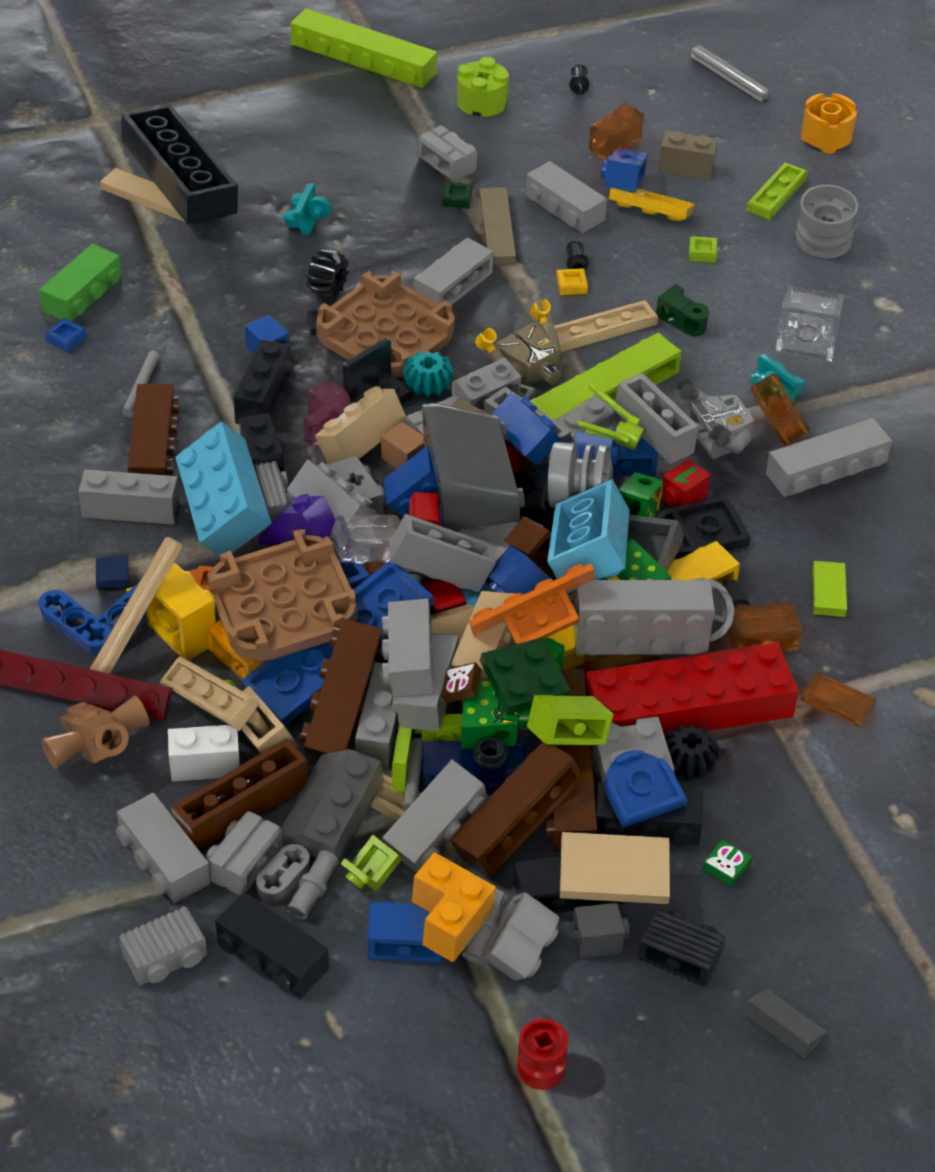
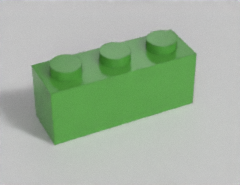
M91 244L39 289L42 312L60 320L65 318L72 322L112 285L120 280L122 271L119 255Z

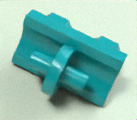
M314 183L307 184L303 193L293 195L291 199L293 209L286 210L283 215L287 228H299L302 236L310 235L317 219L327 218L332 209L331 204L325 197L316 196V186Z
M766 354L759 355L757 368L749 379L756 385L757 392L761 395H770L785 408L792 407L795 397L802 394L806 384L799 376L795 377L785 369V365L779 361L772 360Z

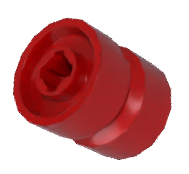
M542 1018L532 1020L520 1032L517 1072L519 1078L533 1089L545 1090L553 1088L565 1076L569 1038L566 1030L559 1023Z

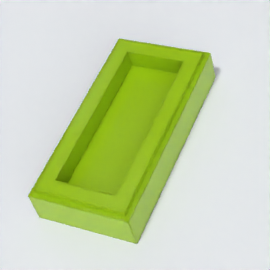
M813 561V615L846 617L845 563Z
M400 726L398 728L392 763V789L395 792H405L412 746L413 729Z

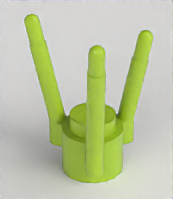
M590 383L588 388L623 416L627 422L620 421L616 431L580 420L577 422V425L587 429L585 433L617 440L616 444L635 450L644 431V428L638 425L640 418L631 415L602 390Z

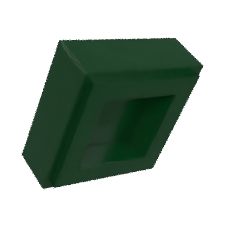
M446 182L442 206L469 209L473 185Z

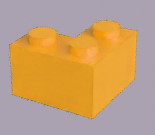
M434 852L416 873L413 883L412 902L430 912L425 918L422 945L454 962L492 914L496 886Z

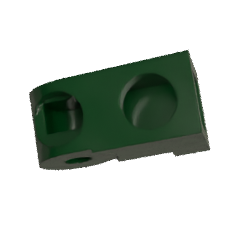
M674 284L658 297L656 314L659 319L687 335L701 336L707 329L709 309L704 304L693 302V300L684 296V288Z

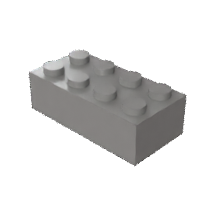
M592 580L577 587L575 611L580 622L573 625L575 654L695 655L708 653L714 616L711 580Z

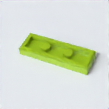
M784 162L749 200L746 211L770 220L807 180L808 171Z

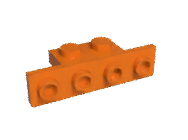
M582 564L575 565L565 572V576L554 581L552 579L543 580L534 587L535 590L527 594H514L505 599L503 605L493 610L491 607L478 611L473 615V619L469 621L473 636L505 622L515 644L542 637L545 639L579 623V617L566 592L595 579V570L592 564L586 566Z

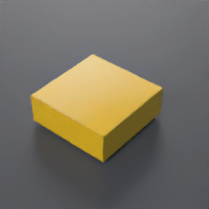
M583 268L556 270V280L560 296L588 293V284Z

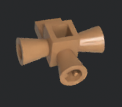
M133 696L111 713L82 702L67 709L68 714L59 717L63 729L67 732L42 738L41 743L48 761L55 770L80 752L85 760L96 763L109 756H116L122 753L128 744V731L148 727L150 724L149 718L142 702L137 696Z

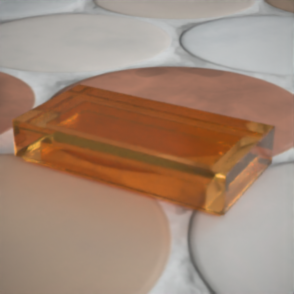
M817 671L801 695V701L860 728L876 703V698Z

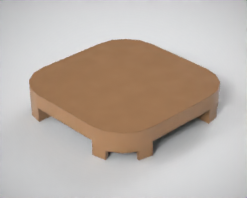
M391 270V276H372L369 271L361 275V284L336 303L331 306L323 303L318 308L316 334L319 341L325 347L346 360L355 357L382 339L388 338L391 341V375L394 378L403 377V369H405L408 357L415 356L416 351L423 354L429 350L430 353L434 354L450 342L454 334L455 317L452 313V305L444 300L440 304H436L401 283L400 273Z
M305 529L293 531L294 540L236 558L233 557L231 550L219 555L220 562L212 569L211 573H207L210 592L216 600L215 609L229 644L237 655L251 661L272 660L329 642L334 627L340 628L343 618L356 622L358 612L355 592L347 581L335 554L334 544L328 536L323 539L319 536L306 535Z

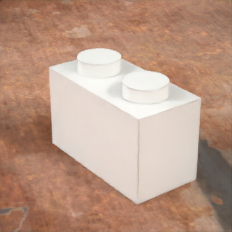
M230 725L168 729V751L172 782L217 779L240 766L238 731Z

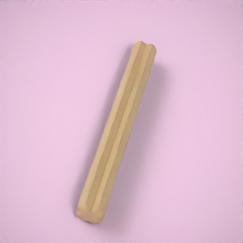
M170 537L164 538L90 669L111 673L181 551L182 545L178 541Z

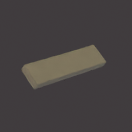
M480 188L479 197L486 248L493 251V265L516 264V251L507 188Z

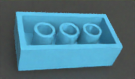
M222 421L176 456L199 542L218 556L230 550L234 553L272 524L246 440Z
M613 479L555 505L547 562L557 579L565 576V572L568 569L579 564L583 566L592 564L595 570L594 580L604 577L612 578L625 568L630 510Z

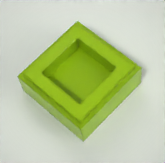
M690 236L688 261L716 263L717 238Z

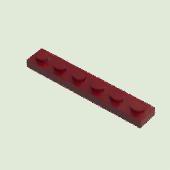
M0 649V684L78 702H86L87 704L113 710L133 696H137L142 702L149 718L162 721L167 719L173 687Z

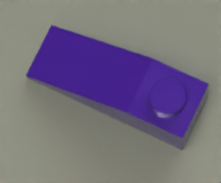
M302 494L291 502L292 506L274 521L258 538L260 545H279L294 540L293 531L303 529L306 530V535L319 536L324 539L326 536L330 537L340 527L324 496Z

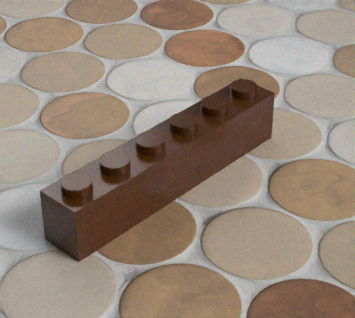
M562 669L561 672L571 689L569 696H586L584 669ZM554 745L574 758L584 778L552 811L551 817L545 819L546 838H552L553 852H561L562 832L597 834L590 745Z

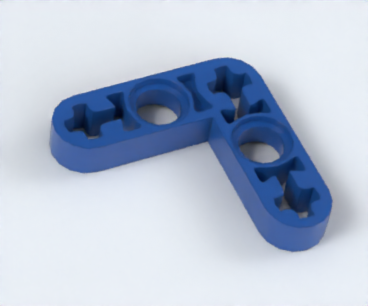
M137 585L98 618L60 590L45 592L39 598L38 604L42 617L86 652L97 656L116 624L113 622L114 619L121 615ZM60 605L63 613L61 614L60 610L57 609L55 606ZM146 612L136 628L147 620ZM74 618L84 619L83 624L78 627L68 626L70 620ZM91 631V632H92V635L95 636L97 639H95V640L92 641V638H91V635H90L89 632Z

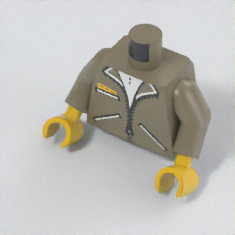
M546 299L541 301L543 311L538 309L536 303L530 309V315L532 318L539 320L540 325L533 322L494 343L497 339L495 331L492 328H487L475 340V344L479 349L487 350V357L491 363L505 357L520 374L521 384L531 386L542 379L553 385L562 376V371L558 369L561 348L552 320L548 321L547 318L551 305Z

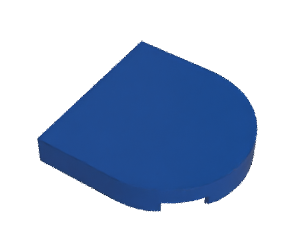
M631 750L617 756L605 776L604 786L606 795L622 828L685 806L688 801L669 764L662 758L658 759L653 755L644 753L643 750Z

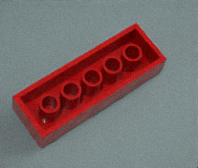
M778 642L586 672L585 679L586 696L595 697L613 713L611 722L622 727L636 725L637 719L658 717L664 737L667 735L668 730L675 731L678 724L688 728L693 722L694 727L697 729L706 726L707 731L791 718L794 717L799 693Z

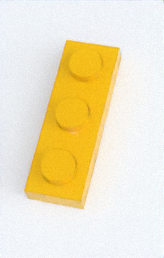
M611 188L609 199L616 201V204L621 207L630 208L636 206L642 208L644 213H662L673 221L686 220L693 214L695 203L639 188L636 192Z

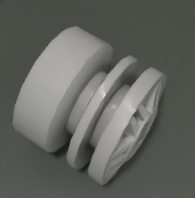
M817 185L808 189L802 195L800 201L799 218L795 233L796 243L800 249L813 257L823 259L836 258L845 254L851 248L859 206L856 197L850 191L835 185Z
M555 442L553 444L548 470V500L551 508H555V505L559 502L613 479V464L608 445H600L595 455L593 444H588L583 458H579L576 443Z

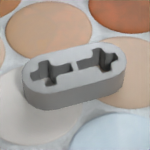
M290 844L283 847L259 873L256 879L257 895L261 901L267 904L281 903L298 886L302 875L309 872L310 854L304 846ZM288 860L293 862L289 867ZM278 880H279V888L276 887V886H273V885H275V883H276ZM268 884L272 887L270 889H267L266 885Z

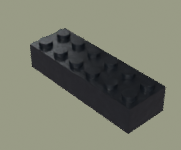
M171 104L121 114L122 143L186 224H197L201 221L223 218L237 213L238 184Z

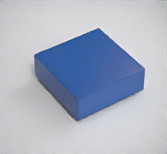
M65 318L45 333L46 342L66 352L72 350L87 337L86 329Z

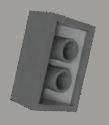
M350 749L322 754L281 827L283 846L290 844L302 845L308 850L310 856L314 858L318 857L317 855L320 851L325 850L334 854L338 858L340 865L384 782L381 761Z

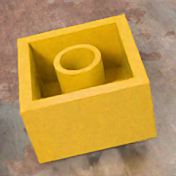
M173 563L146 610L148 626L179 656L190 661L209 649L207 628L217 622L215 616L216 600L209 590H203L196 583L190 572H184L176 563Z

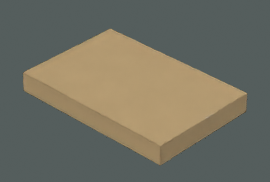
M562 832L560 898L669 904V838Z

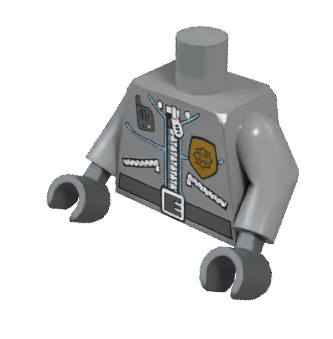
M683 376L676 385L677 389L681 390L679 393L680 397L683 400L690 401L688 417L699 426L697 438L712 460L730 452L740 454L752 441L754 425L762 423L764 420L763 411L760 406L756 405L745 408L736 395L719 397L706 395L697 389V383L688 376Z

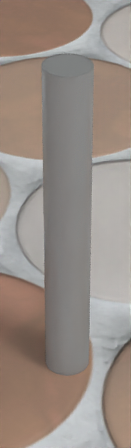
M149 351L122 410V414L125 417L130 418L134 415L137 384H148L160 357L156 351Z
M419 738L412 740L404 795V812L419 796L424 742Z

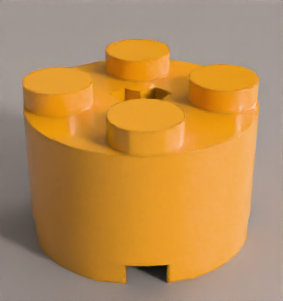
M824 93L811 96L806 101L801 128V140L820 148L823 153L833 154L837 149L849 145L853 139L857 118L856 105L850 98L844 95L832 93V97H823Z

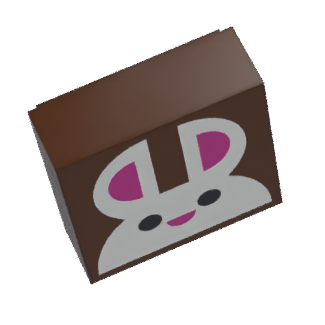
M474 662L446 669L441 697L446 703L477 695L481 668L478 664Z

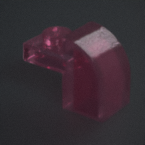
M327 379L308 393L309 416L303 419L304 442L312 447L318 444L315 435L324 429V424L329 420L338 418L344 413V408L350 405V396L347 391L330 379Z

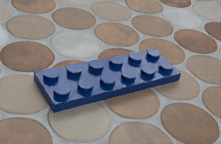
M390 560L354 589L358 612L356 622L382 629V640L388 639V636L383 634L382 616H388V602L428 599L429 607L435 604L434 597L399 565L391 563ZM329 641L282 657L266 660L241 680L244 689L250 686L279 721L286 726L310 707L314 691H321L324 679L319 678L322 664L325 658L331 659L334 647L329 646Z

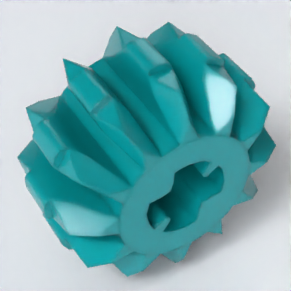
M429 350L423 354L416 351L415 356L408 357L405 369H403V378L407 387L411 391H415L416 396L426 394L429 398L431 394L440 396L442 391L449 390L453 379V369L449 362V357H442L440 351L434 354L430 353Z

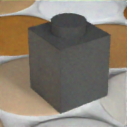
M618 903L577 907L574 909L573 933L579 959L622 954L624 939L629 938V925L627 917H621Z

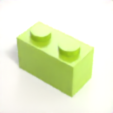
M534 695L527 727L546 745H605L613 713L593 696Z

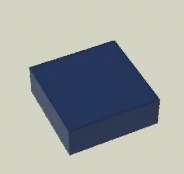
M128 556L96 558L97 589L129 587Z

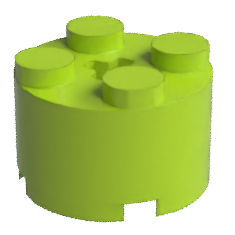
M483 57L480 61L460 65L457 74L458 107L470 115H473V111L480 112L481 117L494 116L504 111L506 103H508V71L500 64L495 63V59L491 57Z

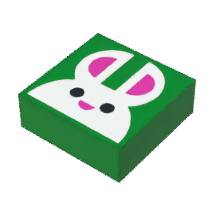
M722 839L704 860L702 870L732 887L751 864L752 856Z

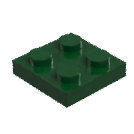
M543 637L481 653L479 661L506 715L531 709L534 695H570L571 689Z

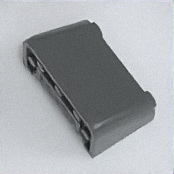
M439 403L422 404L425 447L427 446L428 453L431 454L438 485V495L443 511V527L454 531L520 521V507H525L524 493L522 488L517 489L504 441L507 440L505 422H499L498 416Z

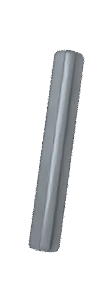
M701 45L692 48L691 57L759 102H763L768 98L769 90L762 84Z

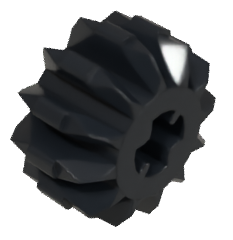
M319 249L316 255L312 256L311 264L308 265L309 270L306 274V278H308L307 287L317 296L336 298L339 291H343L344 283L347 282L346 277L349 273L347 269L348 260L338 251Z
M692 722L688 728L678 724L675 731L668 730L665 740L674 766L675 776L684 774L689 781L693 775L703 779L706 772H713V769L716 767V761L719 759L720 749L717 744L716 734H707L706 726L697 729Z

